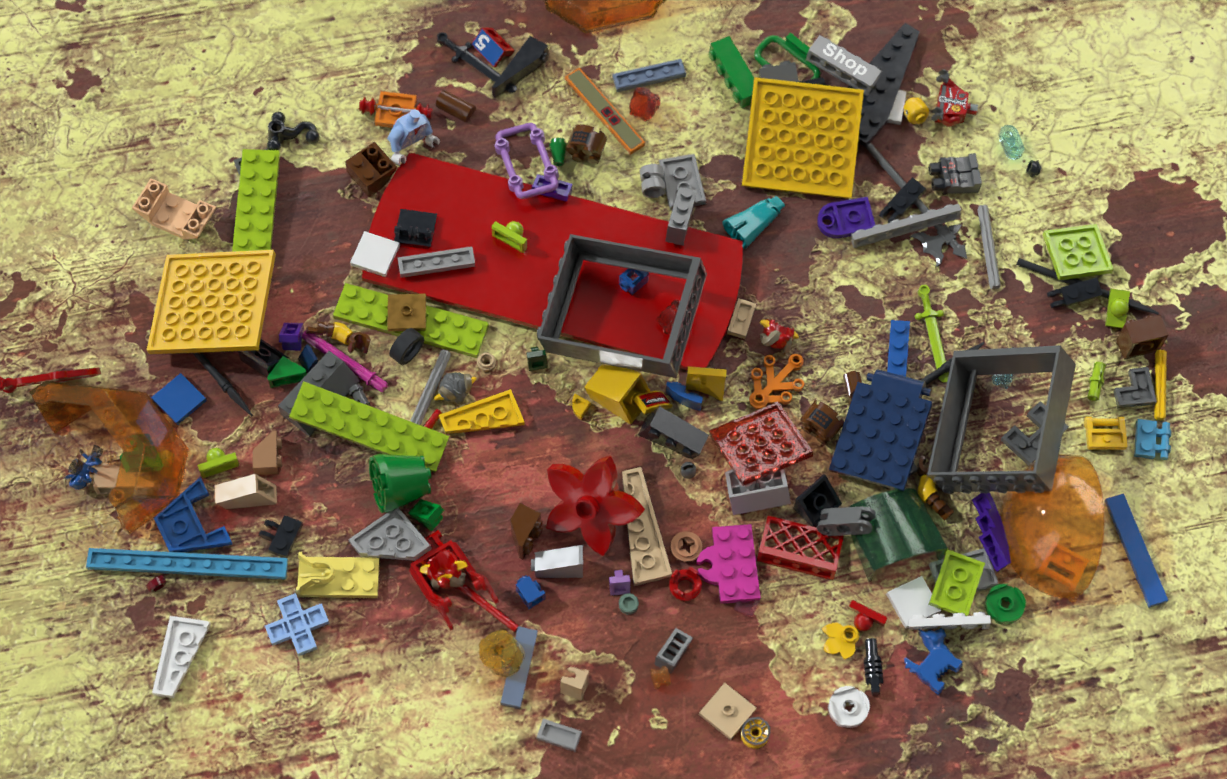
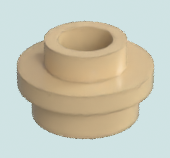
M483 353L477 358V366L482 371H490L496 365V359L490 353ZM484 361L490 362L488 365L483 364Z

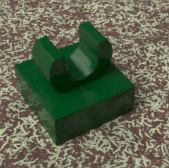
M538 346L531 347V352L526 353L529 371L548 368L546 351L539 350Z

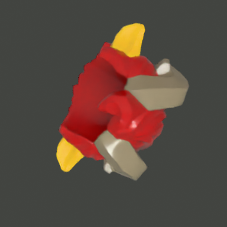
M769 319L760 321V324L764 326L763 332L760 334L761 342L765 346L783 349V353H789L793 339L799 338L794 328L781 326L777 322L775 323L773 319L770 321Z
M444 549L428 561V565L422 566L420 573L428 575V580L433 590H439V587L444 589L462 587L465 583L466 574L461 571L467 567V563L458 561L456 555L452 554L449 549Z

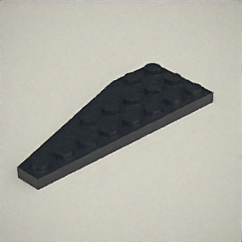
M906 23L869 63L881 70V74L868 96L863 94L858 143L865 147L870 144L889 120L891 110L893 109L895 99L919 37L920 31Z

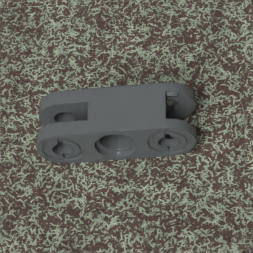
M863 506L823 509L817 530L827 536L869 534L873 528L869 521L875 519L876 512L869 507Z

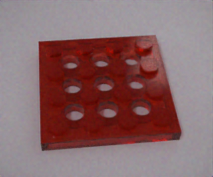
M779 402L709 430L710 437L742 486L813 457L812 449ZM767 422L774 423L772 425H766ZM751 429L757 430V431L752 432V433H751V432H748V431L751 430ZM777 434L782 435V437L776 438L774 436ZM735 436L738 437V439H736V440H732V439H731L732 437H735ZM758 442L765 443L763 445H757ZM784 447L791 448L789 450H783ZM741 449L747 450L746 452H739ZM768 454L774 455L770 458L765 457ZM754 462L756 464L748 465L747 463Z

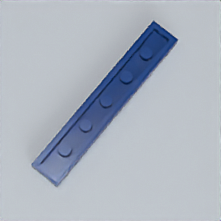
M1120 494L1106 498L1104 502L1148 608L1167 603L1168 598L1125 495Z

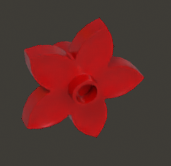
M611 455L594 462L585 474L575 467L566 464H552L547 469L551 489L561 501L550 512L546 528L561 533L572 532L577 528H581L586 543L601 556L606 554L614 542L616 535L615 525L631 523L645 511L641 503L632 495L619 491L617 469Z

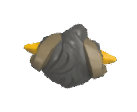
M460 372L447 373L440 382V389L434 400H452L457 404H461L466 395L471 391L472 384L477 380V377Z

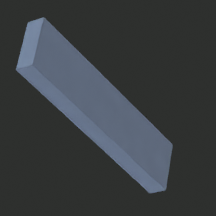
M682 59L612 74L617 92L686 77Z
M518 627L501 705L521 709L538 630Z

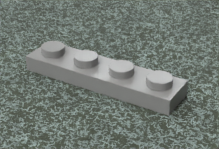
M472 247L398 258L401 278L475 267Z

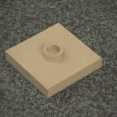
M724 683L699 712V715L731 740L746 720L756 711V707Z

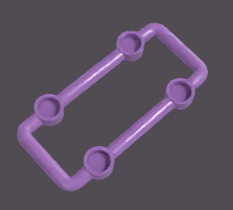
M526 123L501 130L496 134V153L502 156L507 169L509 189L515 192L518 198L527 199L558 188V169L550 162L544 146V132L536 124ZM531 130V143L537 145L545 166L543 171L546 181L551 182V184L522 192L524 186L522 178L515 173L508 153L510 151L509 142L503 137Z

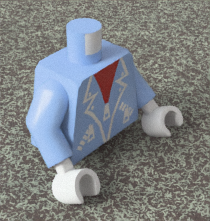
M416 109L398 118L387 137L391 144L392 152H394L391 160L397 165H400V162H406V156L400 154L399 151L425 138V143L433 148V141L437 144L440 143L439 138L432 135L433 130L426 116L420 114Z

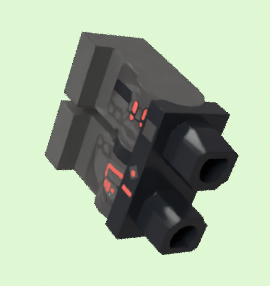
M976 153L968 154L966 157H940L938 162L930 163L928 167L929 175H938L939 177L932 179V191H942V195H948V193H979L982 181Z

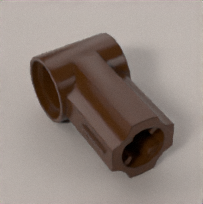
M850 371L843 375L849 407L857 382L862 383L860 372Z

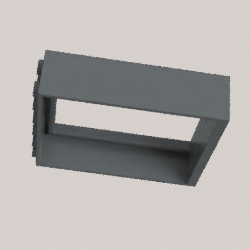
M570 234L569 240L564 245L565 252L563 258L559 260V271L553 280V290L548 295L547 309L543 311L542 325L537 330V338L546 353L677 378L707 276L701 258ZM583 260L687 279L663 359L559 339Z
M1061 345L954 351L927 474L944 493H1007V491L1043 493L1044 491H1052L1076 366ZM1053 372L1034 470L957 472L977 375Z

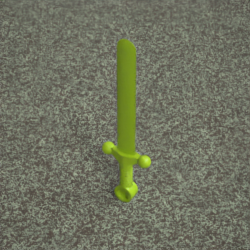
M921 285L918 295L922 298L925 312L922 314L916 313L915 319L921 320L925 318L936 369H938L946 362L936 317H943L944 312L942 310L937 312L932 310L928 295L930 288L927 285ZM949 372L941 375L939 380L947 382Z

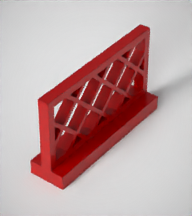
M767 516L757 561L834 580L844 535L827 536L821 534L816 527ZM770 523L778 524L781 529L773 533L769 525ZM794 528L797 529L800 532V534L795 537H792L788 530ZM785 533L789 540L780 543L776 536ZM814 533L820 539L811 542L807 535ZM803 537L808 545L800 548L795 541ZM834 538L839 541L837 545L831 547L826 540ZM770 539H773L777 544L773 548L764 545ZM822 542L827 550L819 553L815 545ZM791 543L796 549L792 553L787 552L784 548ZM811 548L815 556L807 557L803 551ZM830 553L834 558V563L825 561L822 556Z

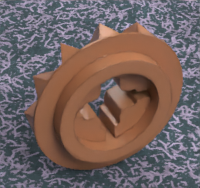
M680 532L671 541L672 554L677 560L684 562L694 561L702 551V542L692 532ZM683 541L684 543H686L687 546L692 545L689 549L690 553H688L685 549H681L683 548Z

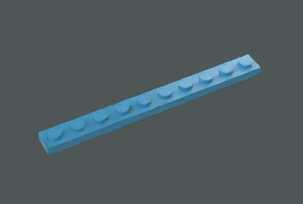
M89 548L86 568L89 570L286 579L288 558Z

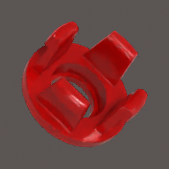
M692 567L682 570L676 569L669 581L671 594L680 601L695 599L702 589V582L698 576L699 572ZM688 580L692 583L693 588L689 593H684L678 589V584L681 581Z

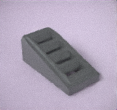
M675 628L656 656L654 664L668 673H672L693 640V637ZM675 637L678 638L679 640L685 642V643L682 644V643L676 641V640H675Z

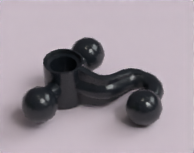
M277 111L272 114V121L268 124V150H280L281 143L284 140L296 138L303 129H309L306 133L308 143L315 144L319 141L320 135L313 123L302 121L295 128H289L284 125L286 117L282 112Z

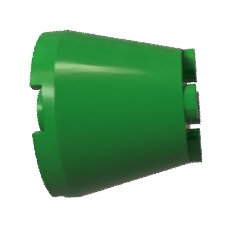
M377 454L369 458V476L375 492L373 496L381 513L392 512L416 499L431 494V487L428 479H431V472L429 467L425 468L423 455Z

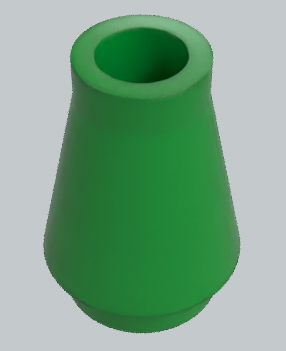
M553 138L549 144L554 166L564 165L567 145L564 138Z

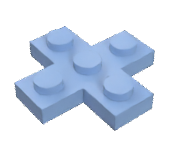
M296 593L277 600L283 619L265 625L272 646L292 638L298 656L316 650L317 646L311 631L329 624L322 603L302 610Z

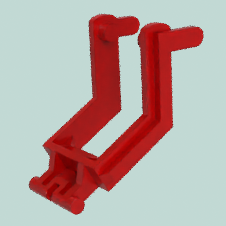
M437 530L424 538L431 546V550L411 563L409 572L430 606L439 611L448 629L452 631L454 627L447 616L450 612L448 608L453 606L452 602L448 597L443 599L433 593L423 577L424 573H420V568L428 565V561L441 550L449 549L452 554L456 555L458 561L467 563V567L463 570L476 591L480 589L488 591L495 604L499 603V600L488 579L476 573L458 543L450 540L443 544L439 539L442 537V534Z

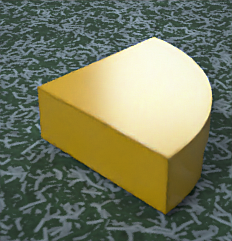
M574 394L572 409L574 414L582 420L590 408L591 402Z

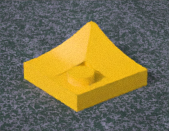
M688 367L686 389L706 393L723 401L726 370Z

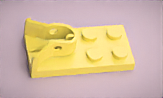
M302 552L298 553L299 572L298 587H296L298 597L378 598L379 558L306 557Z

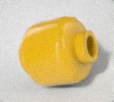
M918 97L908 99L903 107V113L911 124L924 123L930 113L925 102Z

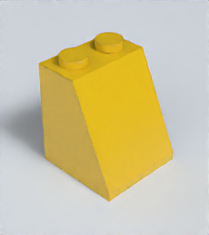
M607 364L599 366L596 373L584 387L590 399L629 424H632L641 412V409L634 401L635 396L650 391L640 372Z

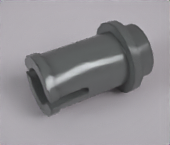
M356 384L350 387L349 394L353 396L355 401L370 405L363 392V386Z

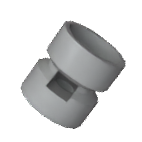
M648 164L641 167L642 195L647 198H657L664 195L666 190L665 181L663 180V167L658 164Z

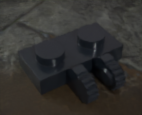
M285 515L280 525L266 519L264 525L277 532L274 536L269 532L260 530L259 536L271 541L268 549L269 553L288 558L303 526V522Z

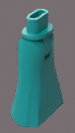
M777 196L772 199L768 198L745 211L722 221V225L732 239L743 241V248L746 249L780 214V210L785 207V204Z

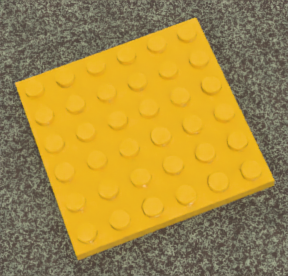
M755 77L742 186L851 199L864 90Z
M256 250L167 255L147 352L149 354L259 350L276 256L275 251Z

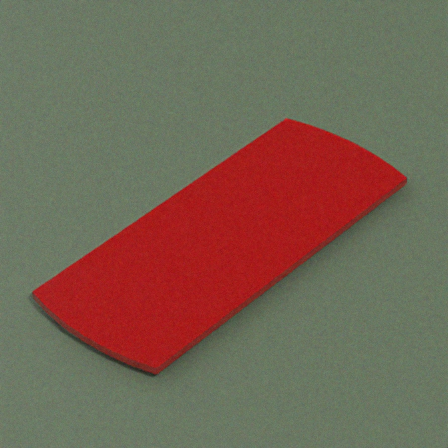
M411 152L407 155L406 162L401 163L378 204L369 233L394 241V228L398 223L400 209L436 213L437 219L431 247L399 243L400 247L386 277L362 269V281L408 294H426V299L538 329L542 325L543 311L547 309L548 295L553 290V280L559 271V260L563 258L565 252L564 245L569 240L570 234L698 257L703 262L707 276L680 368L688 370V367L707 368L715 356L726 334L739 292L743 261V241L689 227L684 246L665 242L669 221L569 195L567 201L545 195L520 199L516 196L515 192L509 189L508 178ZM523 183L522 192L532 189L531 184ZM495 221L504 227L513 221L519 222L524 229L522 237L527 239V249L524 253L492 236V225ZM466 247L473 248L475 267L402 278L400 276L399 257ZM583 260L560 335L608 349L663 359L687 279L649 272V281L631 295L619 285V276L628 268ZM632 275L630 279L634 280L638 277V275Z

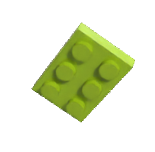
M947 549L928 605L952 614L965 613V616H968L985 563Z

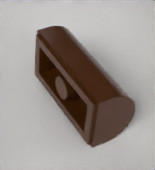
M442 90L436 100L437 108L465 123L468 122L476 110V106L446 90Z

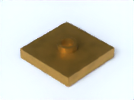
M388 294V332L405 331L409 328H413L416 331H426V294Z

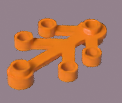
M792 354L788 359V364L774 378L773 366L775 358L772 355L765 356L763 364L766 367L767 386L762 390L761 379L763 371L760 368H754L751 372L754 392L749 398L750 405L755 409H763L768 403L789 404L792 400L790 392L785 391L781 395L770 394L772 391L795 390L800 392L803 390L804 381L798 378L793 382H782L793 370L798 371L802 368L803 357L799 354ZM793 359H798L799 362L796 363ZM766 360H772V363L769 364ZM758 372L760 376H755L754 373ZM800 383L802 386L797 387L795 384ZM783 396H788L789 400H784ZM756 397H761L762 401H757Z

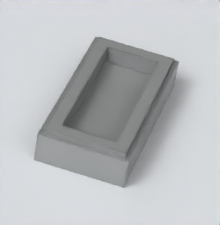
M543 719L537 740L576 752L582 731Z

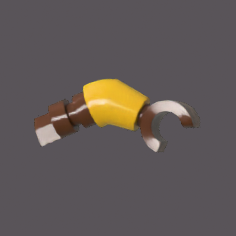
M318 321L316 328L308 326L306 328V333L321 336L326 334L331 339L348 345L347 350L349 353H353L354 348L362 350L365 354L368 353L370 337L365 333H354L343 323L334 322L326 325L325 322Z
M922 455L917 465V474L920 476L918 495L924 503H927L929 506L932 505V509L945 521L954 511L943 499H939L940 495L937 493L938 490L935 488V483L927 475L928 469L924 467L926 456Z

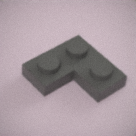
M1149 368L1129 369L1128 374L1131 386L1115 388L1113 391L1117 409L1155 405L1157 401Z

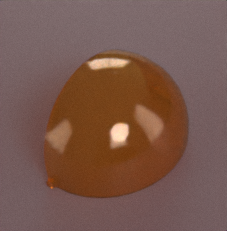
M1059 454L1052 491H1044L1043 493L1007 491L1002 500L999 515L1009 546L1010 564L1016 573L1027 584L1044 594L1068 598L1069 602H1076L1078 596L1092 582L1099 564L1104 537V502L1100 481L1091 462L1081 455ZM1035 462L1031 463L1022 471H1033Z

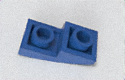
M667 382L666 394L688 408L701 411L702 396H699L697 393H685L686 386L679 382Z

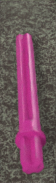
M306 330L302 334L303 340L324 354L330 351L344 361L356 376L366 382V385H371L380 392H384L387 389L388 383L378 377L376 372L372 373L318 335L308 334Z

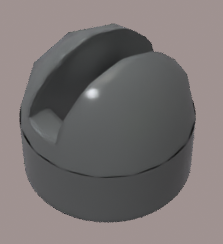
M685 462L681 466V475L687 479L693 478L696 474L694 463Z

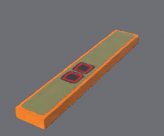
M580 68L565 76L566 82L630 155L645 146L644 140Z

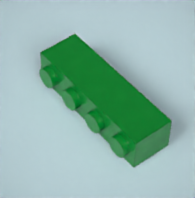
M727 36L710 43L709 58L715 62L719 75L724 77L727 89L732 91L734 101L739 103L741 109L751 105L754 76L731 37Z

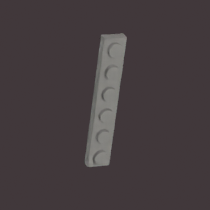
M949 204L944 208L932 209L924 214H914L906 219H896L884 225L878 224L867 230H857L855 233H852L851 242L853 248L960 219L961 208L959 204Z

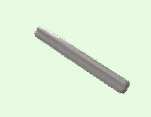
M980 205L978 207V216L989 285L991 289H998L1001 284L989 209L987 205Z
M441 350L410 420L411 422L421 425L451 357L449 351Z

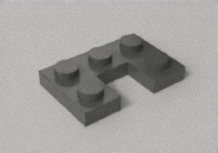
M1041 401L1026 415L1039 427L1030 438L1015 425L1001 438V441L1028 466L1036 460L1046 406ZM1066 423L1064 424L1063 433L1069 428Z

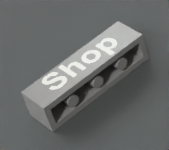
M820 35L809 49L806 57L807 61L851 87L864 90L863 94L867 96L881 74V70L876 66L870 65L860 57L851 54L845 48L839 47L828 38Z

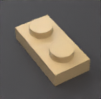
M738 298L727 334L743 339L746 338L756 303Z

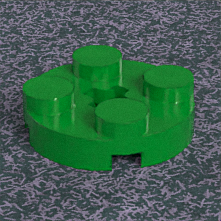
M1008 584L994 586L985 599L986 611L997 624L1014 623L1021 618L1025 611L1026 599L1023 593L1018 588L1008 586ZM1002 600L1010 602L1008 608L1001 606Z

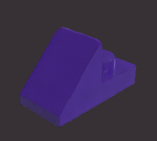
M303 323L283 324L279 334V342H282L283 350H301Z

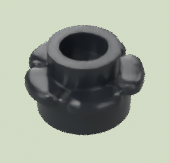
M1031 160L1028 163L1026 174H1029L1030 177L1038 176L1041 172L1042 166L1039 160Z

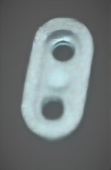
M1012 125L1003 126L999 132V139L1004 152L1010 159H1019L1024 152V145L1019 133Z

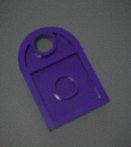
M868 197L829 203L822 207L817 218L820 231L827 237L835 239L850 237L857 230H867L876 225ZM829 219L832 224L825 225L822 220Z

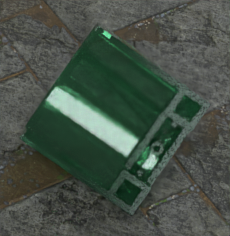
M905 488L904 492L899 490L882 492L849 506L869 507L876 512L875 519L869 521L873 526L871 533L851 535L868 582L873 580L877 570L910 557L935 552L938 560L944 559L948 547L916 489Z

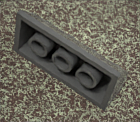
M328 351L278 405L280 414L310 437L317 430L316 428L289 418L303 381L347 397L350 393V387L359 384L360 380L344 361Z

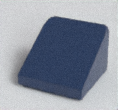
M305 345L298 360L302 367L306 369V373H309L318 363V359L310 345Z

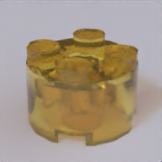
M505 630L495 631L479 643L480 660L493 674L508 677L520 670L519 666L523 658L525 659V651L512 634Z

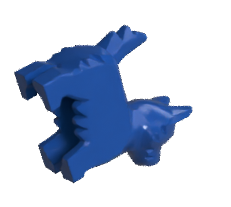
M919 628L918 634L930 653L920 665L913 663L908 658H904L905 668L910 669L909 672L916 674L923 684L929 686L935 694L939 695L945 688V684L942 681L938 682L937 678H940L941 675L944 676L948 669L957 673L962 667L963 662L955 658L944 644L946 633L942 628L936 631L929 629L926 632Z

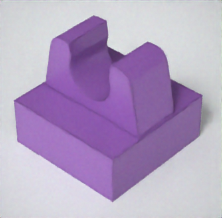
M622 570L614 571L615 577H609L610 595L630 594L629 575L623 576Z

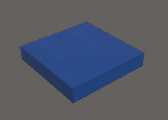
M181 373L151 397L176 425L207 401Z

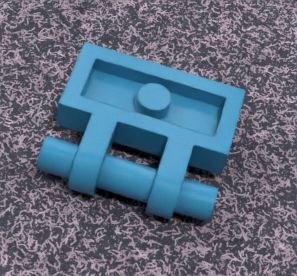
M1137 419L1134 457L1154 459L1155 453H1161L1160 459L1168 460V453L1171 452V446L1169 445V438L1172 433L1170 423L1163 422L1162 429H1158L1157 421ZM1156 437H1161V445L1156 444Z

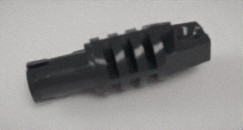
M868 638L865 639L866 657L863 660L866 685H871V695H880L879 684H884L882 659L878 656L877 639Z

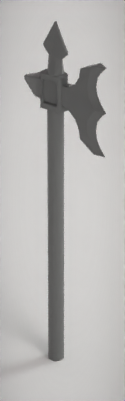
M870 142L865 148L902 189L906 182ZM920 199L916 201L915 205L923 214L929 211ZM942 224L935 225L937 236H929L924 232L914 233L910 236L921 241L923 252L934 256L936 267L940 266L944 258L941 250L944 243L950 244L954 249L953 254L967 259L965 245H959L956 241V235L962 227L961 224L951 225L950 227L947 225L943 226Z

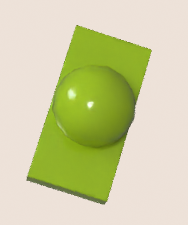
M495 221L492 225V236L520 252H525L527 249V239L522 237L524 232L522 225L519 222L513 221L504 227Z
M1110 289L1105 326L1123 328L1129 310L1130 291Z
M212 448L206 455L207 462L199 464L198 468L202 478H206L238 467L239 462L235 452L225 455L222 449Z

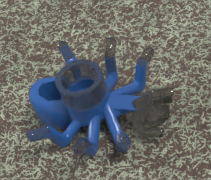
M94 444L90 456L85 454L83 449L79 450L87 461L84 463L76 458L71 462L68 472L71 474L64 476L66 480L72 478L69 482L70 487L81 490L88 483L92 482L89 471L95 474L98 471L91 466L102 464L99 457H101L103 449L98 445Z

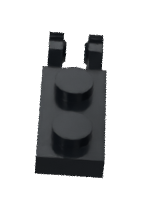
M912 177L888 202V205L882 209L879 216L884 218L891 210H894L895 213L889 218L888 223L899 219L926 192V188Z
M1097 277L1047 293V296L1051 298L1061 294L1063 300L1052 302L1050 304L1051 309L1070 306L1103 295Z

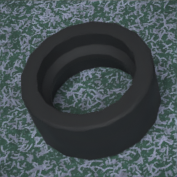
M413 328L405 330L393 343L389 352L390 357L400 365L409 363L422 348L424 337Z

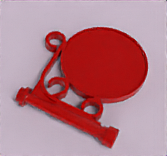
M98 367L69 371L63 370L19 378L4 379L0 377V391L13 393L17 390V387L94 377L101 375V369Z

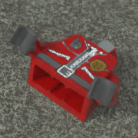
M947 70L939 71L940 75L936 77V81L939 83L943 82V84H941L938 93L937 107L931 111L934 113L932 120L934 123H942L946 127L964 123L966 114H977L978 105L968 103L969 93L965 92L949 78Z

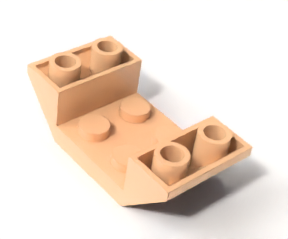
M151 178L132 209L152 226L186 240L195 239L200 236L215 212L216 207L202 200L195 204L169 192L167 185Z

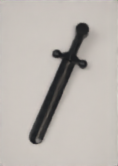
M441 32L437 35L438 44L446 45L456 53V56L451 58L453 63H457L458 59L462 58L494 82L501 75L467 51L472 47L471 42H466L465 46L459 47L448 39L446 33ZM513 85L507 91L514 93L517 90V86Z

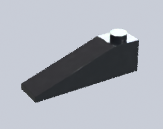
M529 36L493 84L492 97H498L538 69L542 63H545L549 58L548 45Z

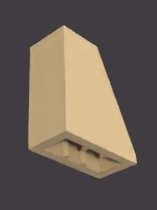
M256 474L215 485L214 493L215 504L225 509L277 504L276 485Z

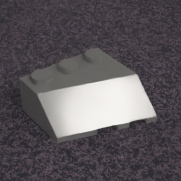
M780 449L774 451L772 456L758 458V462L751 465L746 463L725 472L733 515L791 504Z

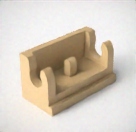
M570 667L568 671L575 673L576 677L562 676L560 681L561 693L582 701L589 683V671Z

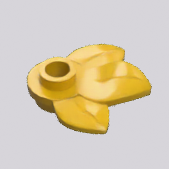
M830 623L822 628V631L829 637L825 642L824 652L828 654L840 652L844 660L854 654L855 643L859 639V631L854 626ZM850 633L853 637L848 639L845 634Z

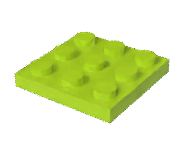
M1097 224L1045 230L1043 232V238L1058 280L1111 274L1114 269Z

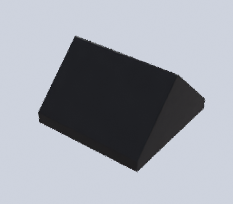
M260 339L259 350L238 351L242 362L266 378L282 356L287 359L289 358L262 339Z
M823 474L796 498L793 509L810 526L817 527L819 521H821L820 515L822 510L838 508L842 505V502L827 476Z

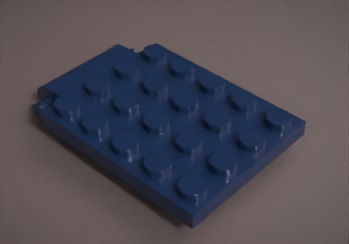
M877 369L874 374H867L866 380L871 381V385L857 382L829 471L904 492L932 407V401L922 399V396L930 397L932 389L925 388V381Z

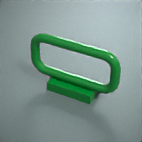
M791 32L786 36V40L776 35L766 37L754 51V57L758 64L761 66L770 64L762 58L761 53L770 43L775 42L813 71L814 76L811 79L821 77L819 67L806 60L810 47Z

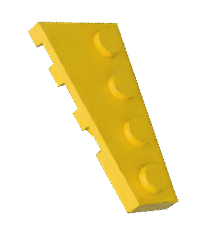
M511 389L439 415L445 434L525 425Z

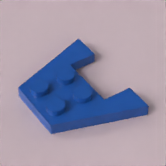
M201 477L154 517L169 552L180 553L233 545L225 526L206 534L196 515L192 503L209 496Z

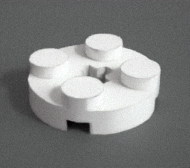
M841 687L833 693L829 700V714L839 727L853 728L862 724L867 718L870 708L869 700L865 693L854 689L855 687ZM846 702L854 705L851 712L844 709Z

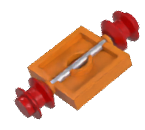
M385 91L380 92L378 104H376L374 98L367 101L366 97L359 102V111H362V115L365 112H369L370 116H372L377 111L375 126L393 128L398 118L410 113L413 109L418 110L420 114H424L427 119H431L433 109L430 108L429 104L426 108L422 107L421 103L416 107L417 95Z

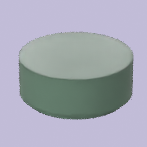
M628 593L621 596L619 599V609L622 613L631 615L638 610L639 601L635 595Z

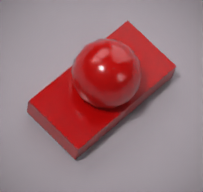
M851 600L848 609L858 613L854 617V626L859 631L866 632L870 630L874 622L883 627L887 622L888 618L855 600Z

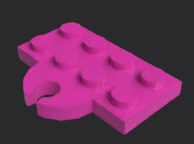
M752 525L712 527L714 546L704 549L698 556L696 564L701 565L704 562H708L712 565V568L709 570L699 568L697 570L699 572L698 575L703 581L718 585L720 604L760 601Z

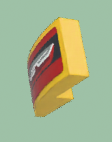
M649 391L638 394L634 398L635 403L644 414L654 411L659 406L665 410L673 406L663 391Z

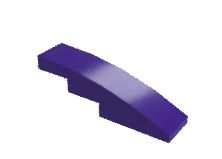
M990 492L980 493L972 499L979 513V516L975 519L983 533L979 536V539L995 571L999 572L1011 563L1009 546L1002 520Z

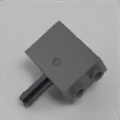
M783 61L780 65L776 66L766 64L759 69V78L825 85L823 77L799 81L795 62Z

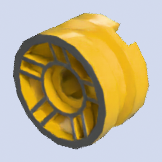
M759 717L747 719L741 730L743 743L749 748L759 749L768 742L770 736L768 723ZM758 730V736L752 735L753 731Z

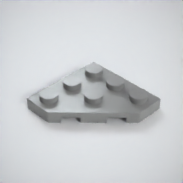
M399 508L386 513L349 539L350 544L361 557L415 561L431 550L429 543Z

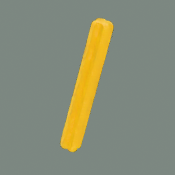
M1157 350L1155 353V397L1157 402L1154 407V418L1160 421L1166 418L1167 352L1165 350Z

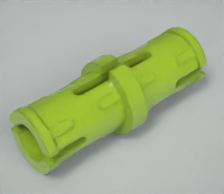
M1094 362L1092 377L1089 378L1090 387L1087 399L1091 401H1098L1100 399L1101 387L1105 381L1103 377L1106 364L1103 362Z

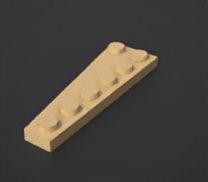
M638 467L622 471L624 492L632 495L645 508L641 516L627 524L633 584L636 586L669 578L672 575V571L642 468Z

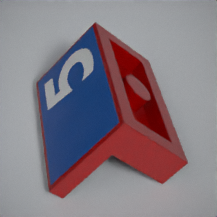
M482 28L472 42V46L494 68L499 64L503 56H512L515 52L493 28Z

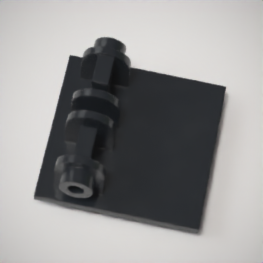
M400 209L398 223L394 228V241L403 244L431 247L437 214Z

